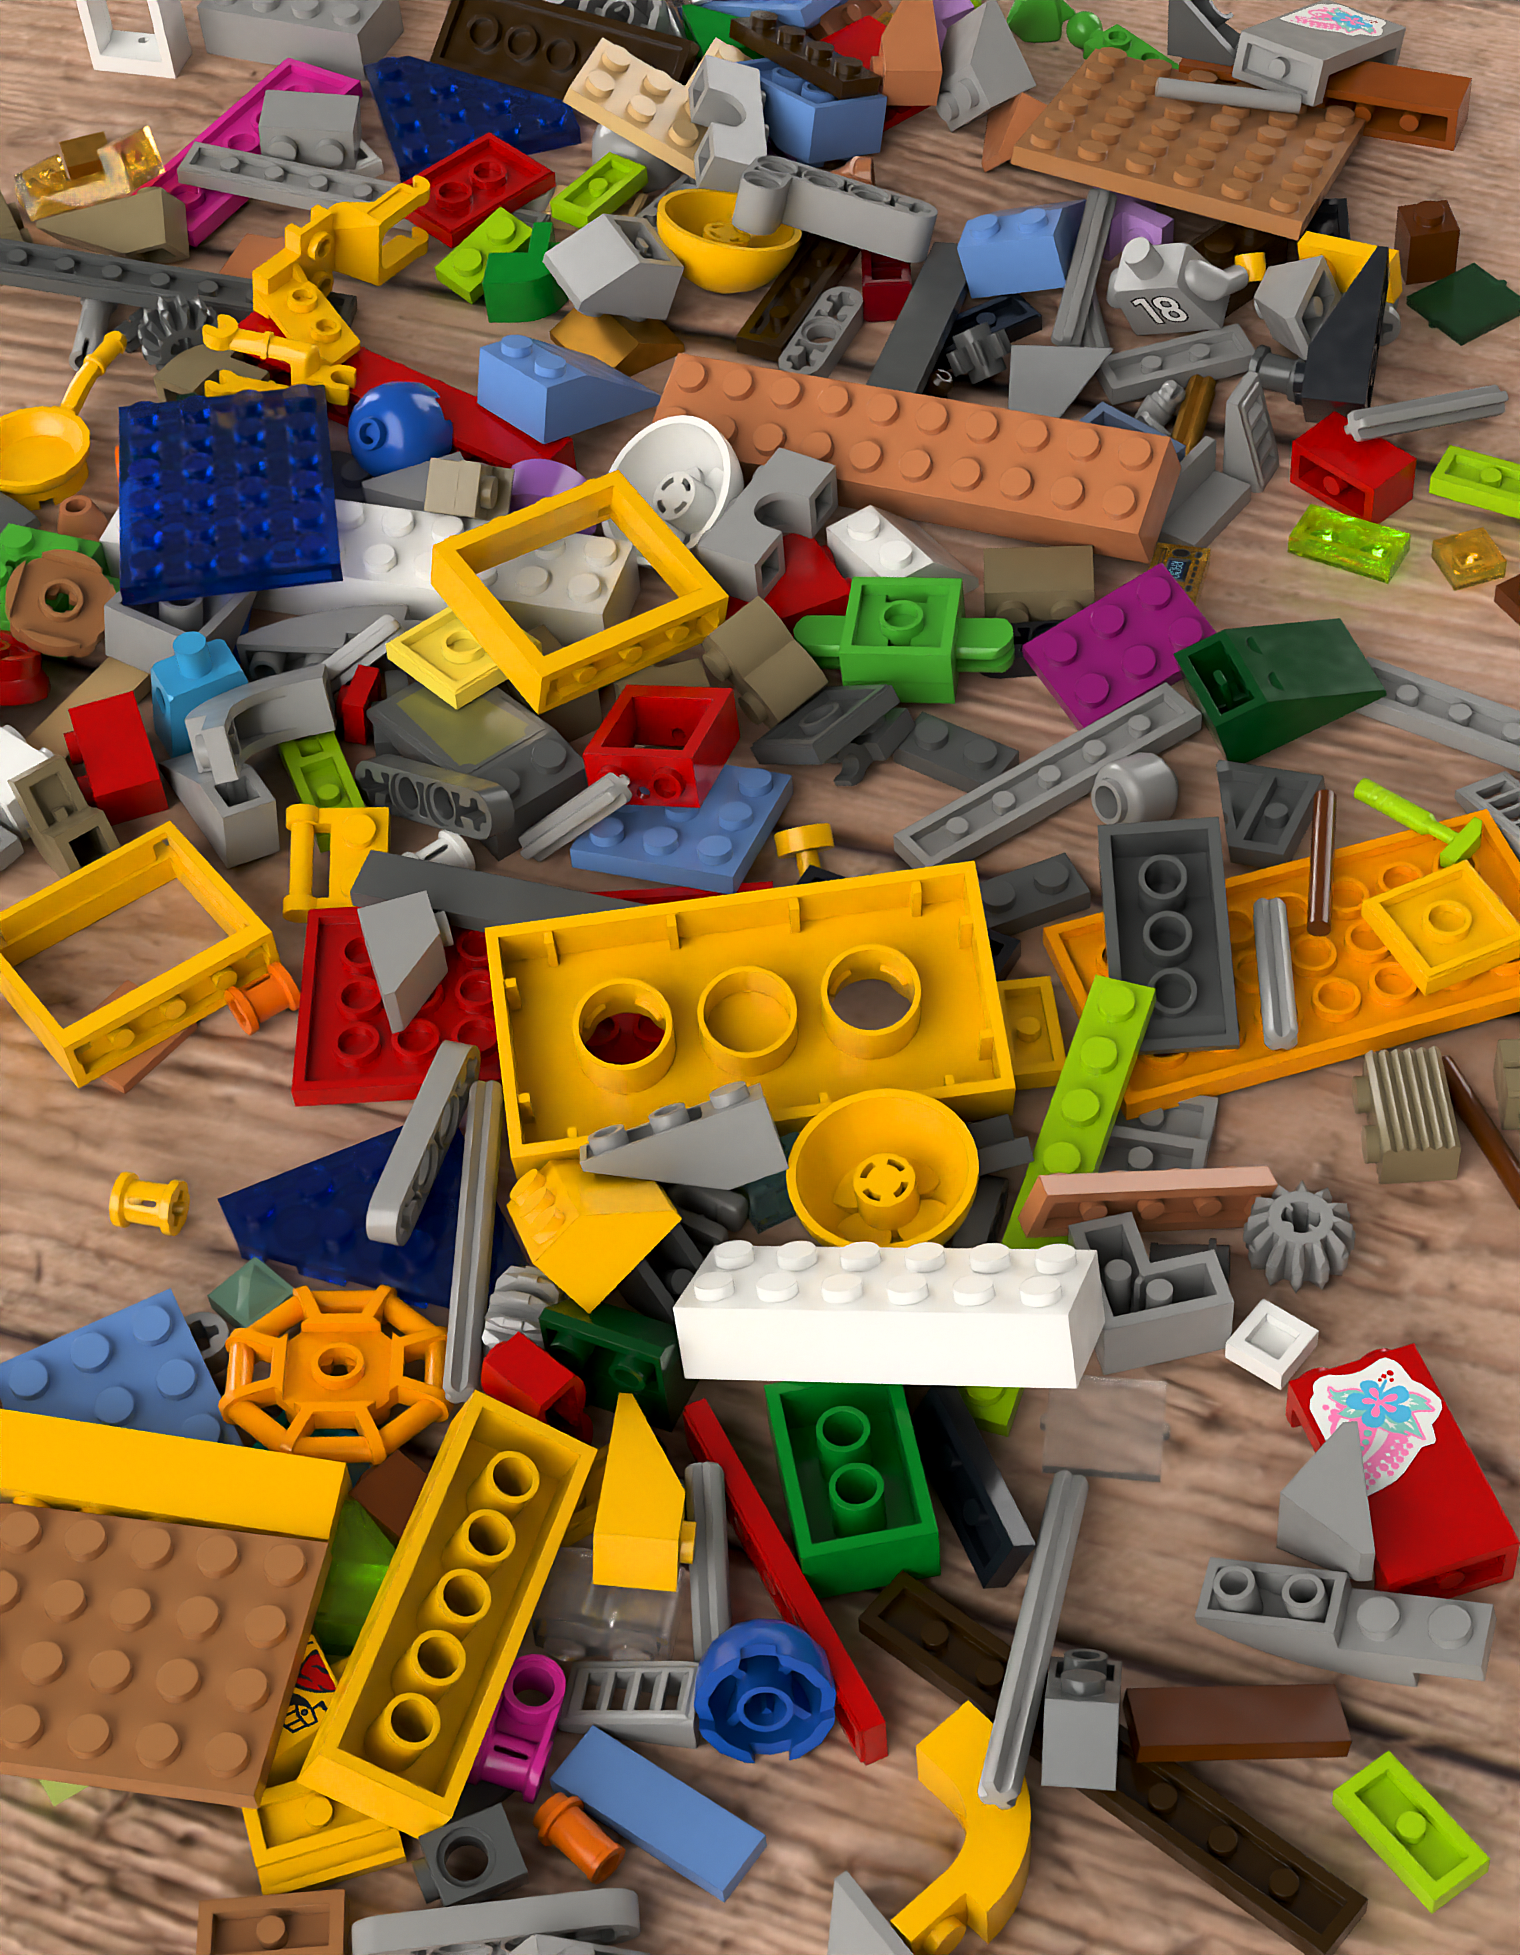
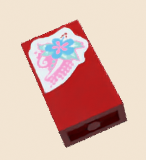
M1414 1343L1393 1350L1388 1348L1376 1349L1364 1355L1360 1360L1330 1369L1325 1367L1314 1368L1303 1373L1298 1379L1288 1381L1285 1415L1291 1427L1294 1428L1302 1425L1315 1453L1343 1422H1358L1375 1547L1373 1567L1376 1574L1375 1591L1450 1599L1513 1579L1520 1541Z

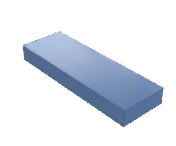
M594 1725L591 1726L549 1779L552 1791L555 1793L563 1792L568 1798L578 1796L584 1803V1812L724 1903L767 1847L765 1834Z

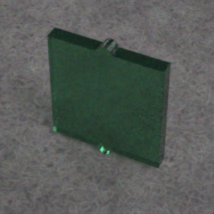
M1472 263L1407 296L1406 300L1407 306L1429 321L1428 326L1430 328H1438L1460 346L1520 316V296L1507 287L1505 280H1497L1476 263Z

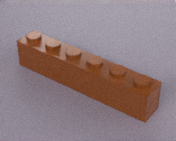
M1182 58L1179 63V72L1189 74L1194 70H1203L1215 74L1218 78L1217 80L1226 83L1236 84L1244 82L1231 77L1234 65L1225 66ZM1363 61L1329 75L1323 103L1314 107L1325 109L1328 106L1339 105L1352 109L1355 112L1354 117L1366 120L1363 136L1454 151L1468 119L1472 78Z

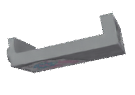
M1321 0L1241 30L1231 77L1266 90L1301 94V103L1314 107L1323 103L1328 77L1333 73L1363 61L1397 66L1406 27L1331 0Z

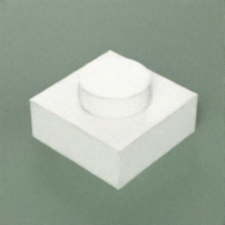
M1262 1299L1227 1340L1225 1358L1281 1390L1316 1348L1319 1330L1269 1301Z

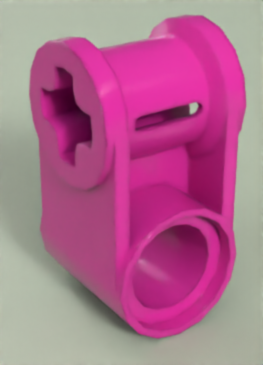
M529 1654L521 1656L513 1662L466 1783L476 1786L483 1780L522 1793L523 1801L534 1805L550 1761L554 1745L553 1740L558 1729L565 1695V1676L563 1670L554 1660L545 1655ZM528 1689L538 1690L545 1694L549 1701L544 1705L536 1707L527 1706L521 1703L515 1695Z

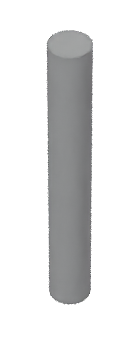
M1163 77L1157 78L1155 97L1295 114L1299 113L1302 101L1301 94Z

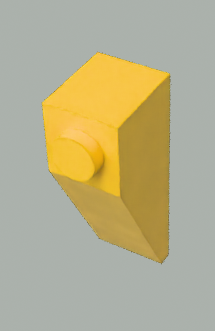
M619 1392L594 1528L593 1584L676 1592L680 1563L693 1564L697 1522L684 1521L685 1490L632 1393Z

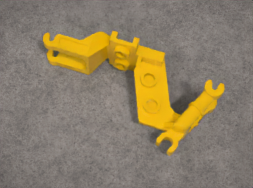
M416 175L413 177V187L404 183L397 184L373 202H340L332 205L328 210L317 204L311 208V221L300 228L290 223L285 227V248L253 270L252 277L253 311L267 319L272 318L286 338L274 336V332L269 331L260 333L240 329L236 319L225 314L218 315V328L206 324L202 327L203 343L212 350H233L257 355L261 359L271 358L285 361L291 367V386L277 384L272 380L266 382L242 377L232 371L223 369L219 371L220 384L211 380H207L204 383L205 398L208 402L218 406H227L235 403L238 399L261 403V406L270 408L272 405L304 413L311 412L318 404L319 398H324L332 404L348 405L349 388L354 389L356 386V369L341 364L360 350V340L326 298L333 291V271L381 286L414 260L424 256L428 251L429 235L422 228L413 227L411 238L397 235L384 246H382L385 234L391 227L418 207L428 203L430 200V183L426 178Z

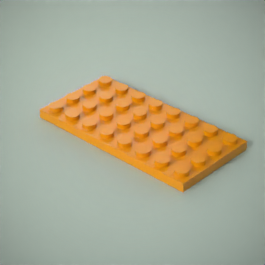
M1484 809L1439 821V823L1460 833L1474 816L1482 820L1480 848L1468 861L1520 923V862L1489 811ZM1412 829L1335 849L1331 931L1326 936H1313L1307 931L1310 856L1225 879L1240 1048L1137 1056L1120 1108L1127 1121L1159 1108L1167 1110L1178 1107V1102L1199 1095L1214 1097L1365 1055L1370 1050L1376 1052L1520 1012V958L1427 996L1423 995L1361 915L1363 900L1444 868L1440 866V853L1448 844L1430 834L1421 835ZM1278 897L1286 904L1298 1022V1043L1290 1050L1280 1048L1273 1051L1264 1044L1253 905L1260 898L1270 900ZM1103 912L1043 928L1044 947L1079 1020L1095 975L1108 977Z

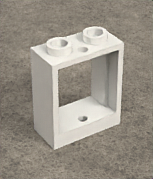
M76 0L94 70L176 79L192 54L180 0H147L155 34L113 30L106 0Z

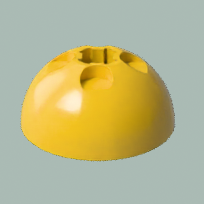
M710 189L678 190L663 196L658 202L657 230L659 237L684 266L682 276L704 290L720 294L756 290L774 280L794 257L800 243L802 231L781 224L771 235L764 236L749 234L737 229L732 224V218L738 193Z
M875 1089L859 1092L842 1098L820 1111L808 1122L795 1140L788 1158L789 1169H786L787 1190L795 1213L809 1234L823 1247H845L855 1242H872L879 1247L908 1248L924 1242L938 1243L943 1246L959 1230L968 1216L976 1196L979 1180L977 1148L965 1123L954 1111L938 1100L918 1092L903 1089Z

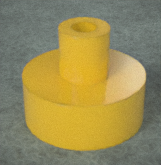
M829 823L806 825L774 834L778 858H796L800 878L809 865L821 868L818 853L835 847Z

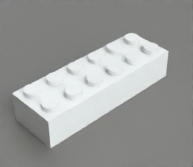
M733 1240L713 1246L673 1307L685 1379L1077 1389L1105 1324L1097 1250H1075L1074 1247L1067 1244H1051L1040 1249H1009L1006 1245L1000 1243H986L974 1248H943L938 1243L924 1242L908 1248L879 1247L872 1242H855L845 1247H816L808 1241H794L782 1246H753L748 1241Z

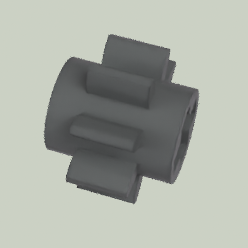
M984 322L952 337L957 349L946 354L955 377L968 373L971 383L974 384L1007 369L1002 357L1011 352V344L1005 329L992 333L988 322Z

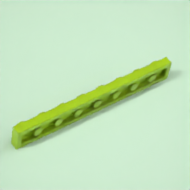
M1095 975L1033 1151L1034 1161L1028 1165L1001 1244L1006 1245L1009 1249H1040L1051 1244L1068 1245V1236L1026 1238L1018 1216L1038 1175L1098 1173L1156 1003V988ZM957 1386L979 1430L1005 1437L1009 1436L1025 1387Z

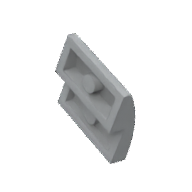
M1199 1095L1178 1102V1107L1167 1110L1159 1108L1127 1121L1120 1108L1098 1173L1115 1170L1128 1172L1167 1170L1170 1168H1206L1219 1109V1098Z

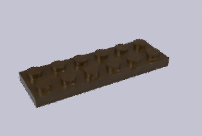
M451 0L429 64L443 72L573 108L562 101L570 85L602 37L614 45L625 48L631 55L653 68L667 73L673 80L684 86L688 82L700 47L691 40L544 0Z

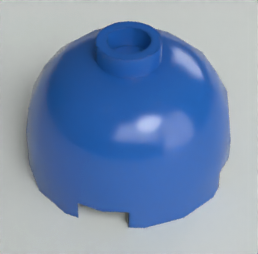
M392 381L370 389L354 406L348 421V442L351 453L360 467L375 478L430 461V457L439 458L449 455L452 449L453 426L451 420L444 419L442 408L436 401V399L440 398L438 393L423 383Z
M757 1618L735 1624L711 1643L699 1661L694 1691V1708L699 1718V1730L702 1737L720 1753L744 1763H755V1754L774 1755L789 1751V1760L800 1758L820 1745L834 1726L837 1693L825 1650L802 1628L786 1621Z

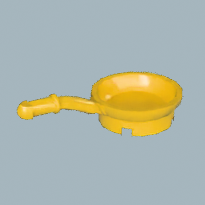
M119 331L107 333L104 336L103 342L95 351L85 356L84 364L69 385L60 407L39 406L18 409L0 417V492L14 499L29 511L42 509L39 501H46L53 498L54 505L62 503L66 498L80 491L89 477V468L86 460L90 454V430L78 415L97 378L105 374L106 368L120 353L123 354L125 352L127 339L124 334Z

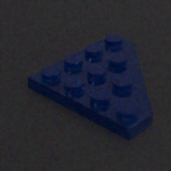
M411 56L399 58L386 57L378 62L364 65L367 83L401 183L488 132L526 155L582 144L580 127L571 106L562 102L563 100Z
M401 1126L218 1198L221 1212L242 1259L250 1261L256 1256L264 1264H266L268 1259L297 1267L298 1274L343 1287L346 1286L348 1281L375 1289L383 1284L394 1287L397 1291V1297L408 1305L426 1309L428 1304H433L450 1309L465 1143L459 1127L413 1232L404 1246L369 1240L366 1232L369 1203L403 1128ZM497 1201L487 1312L490 1305V1295L495 1291L497 1279L511 1265L526 1268L527 1265L530 1266Z

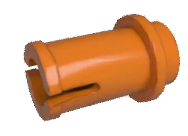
M558 1792L547 1799L534 1816L533 1826L539 1830L537 1839L544 1846L554 1844L587 1875V1879L592 1884L597 1885L605 1881L618 1868L625 1856L626 1849L620 1843L618 1844L583 1812L584 1803L578 1796L568 1798L563 1792Z

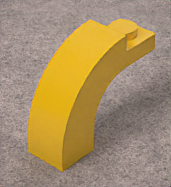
M969 1700L916 1745L918 1780L955 1815L964 1830L965 1841L951 1866L890 1921L891 1927L914 1955H948L962 1940L966 1932V1925L989 1944L1011 1918L1027 1883L1031 1862V1807L1026 1778L1024 1775L1021 1792L1017 1796L1016 1804L1008 1810H1001L995 1804H984L980 1800L977 1790L993 1723Z

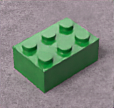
M783 1381L764 1385L769 1431L796 1558L817 1599L888 1586L902 1570L916 1580L940 1576L939 1531L903 1385Z

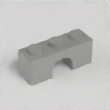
M705 55L688 89L691 123L709 127L694 155L696 189L738 193L741 176L745 169L758 156L767 155L766 144L769 136V126L764 124L763 116L766 94L765 91L761 90L759 69Z
M779 447L765 465L757 468L752 481L742 493L729 502L725 513L713 528L702 534L696 548V559L729 596L750 602L759 595L764 600L786 572L782 533H796L813 539L837 509L836 465Z

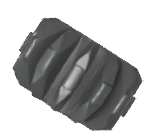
M179 291L174 301L167 302L159 296L158 309L144 308V322L137 325V336L142 345L143 357L148 361L149 365H156L157 370L160 371L181 352L204 344L202 333L204 325L208 324L218 328L217 312L213 310L212 306L206 307L205 302L199 295L187 301L186 297Z

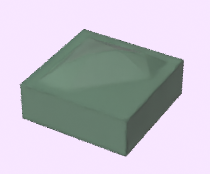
M255 1256L207 1296L211 1308L234 1328H247L291 1298L294 1288Z

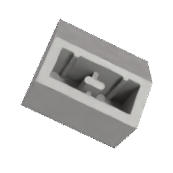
M602 214L545 252L542 261L555 278L557 284L571 300L575 309L580 313L590 317H601L603 314L621 315L637 322H643L647 318L667 319L684 270L682 263L663 243L659 234L647 219L612 214Z

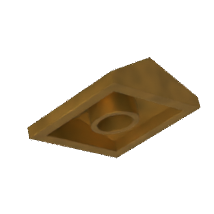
M574 307L549 331L550 339L557 346L594 356L628 377L673 358L678 353L685 352L684 343L660 319L647 318L643 322H637L621 315L612 314L590 317L580 313Z

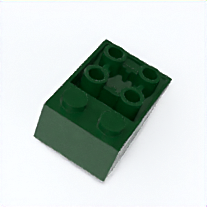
M1340 618L1224 629L1173 654L1188 695L1195 708L1202 713V720L1226 761L1247 763L1387 696L1382 683Z

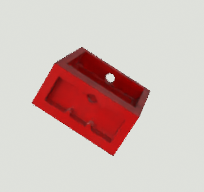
M626 684L582 753L588 787L609 772L614 773L618 777L624 774L631 781L627 787L632 793L630 801L624 805L700 808L740 739L733 688ZM635 745L680 746L684 747V749L669 750L634 747ZM639 787L648 789L650 795L643 794Z

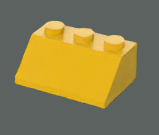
M580 1159L550 1160L540 1171L537 1169L528 1171L511 1190L510 1198L512 1200L506 1205L532 1263L588 1314L682 1220L659 1181L583 1172Z

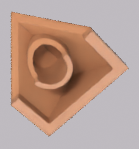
M1022 92L988 113L981 163L985 173L1007 161L1011 163L1014 145L1048 106L1047 104Z

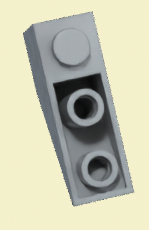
M193 752L158 763L159 770L227 869L280 851L276 800L252 766L243 763L238 780L215 784L212 771L198 772Z
M744 1081L721 1086L709 1094V1101L687 1109L684 1103H674L659 1108L649 1114L650 1122L625 1130L623 1124L602 1128L588 1136V1144L579 1146L580 1165L583 1172L730 1190L789 1169L761 1084L757 1083L747 1087Z

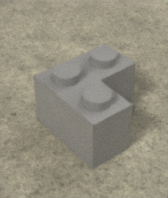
M1132 1211L1068 1225V1245L1074 1247L1075 1250H1097L1105 1324L1094 1349L1103 1375L1226 1348V1342L1232 1336L1234 1300L1214 1249L1150 1263Z

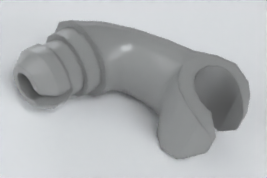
M1175 380L1165 381L1158 392L1155 391L1152 395L1148 394L1134 418L1170 437L1172 434L1165 428V425L1173 418L1172 414L1176 411L1175 407L1185 400L1186 391Z

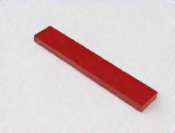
M706 1398L684 1406L682 1414L687 1446L696 1463L714 1462L722 1467L724 1471L726 1517L782 1620L802 1628L825 1650L837 1693L835 1717L861 1763L864 1762L865 1766L887 1757L888 1747L885 1719Z

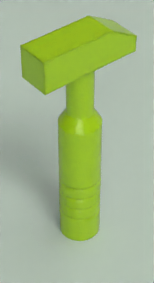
M1368 778L1360 780L1354 790L1355 799L1421 835L1430 834L1448 844L1440 853V866L1444 868L1463 860H1468L1480 848L1482 820L1475 816L1460 833H1457L1437 822L1432 813Z

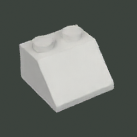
M869 505L826 527L827 546L831 550L837 570L843 578H962L964 594L979 587V579L919 525L898 515Z

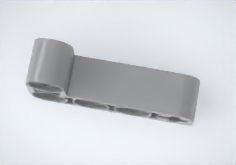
M762 155L755 158L742 173L732 224L743 232L763 236L771 235L781 224L893 259L909 263H919L927 258L938 210L922 200L786 158Z

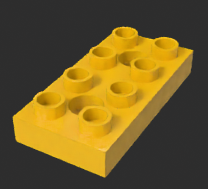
M975 861L485 928L510 1155L517 1182L532 1169L540 1171L550 1160L580 1159L579 1146L588 1144V1136L602 1128L623 1124L625 1130L639 1126L650 1122L649 1114L659 1108L674 1103H684L686 1109L709 1101V1094L713 1090L737 1081H744L747 1087L757 1083L761 1084L783 1147L793 1146L798 1135L808 1122L832 1103L852 1094L875 1089H903L927 1095L949 1107L963 1122L989 1119L1004 1114L1013 1115L1016 1086ZM876 979L890 983L891 987L898 994L909 1000L911 1007L901 1020L889 1027L879 1030H864L855 1028L841 1020L833 1011L831 1004L836 995L849 984L860 980ZM620 1013H637L647 1016L665 1032L660 1045L652 1054L632 1064L616 1065L604 1062L593 1056L586 1049L585 1044L595 1032L597 1024L610 1016Z

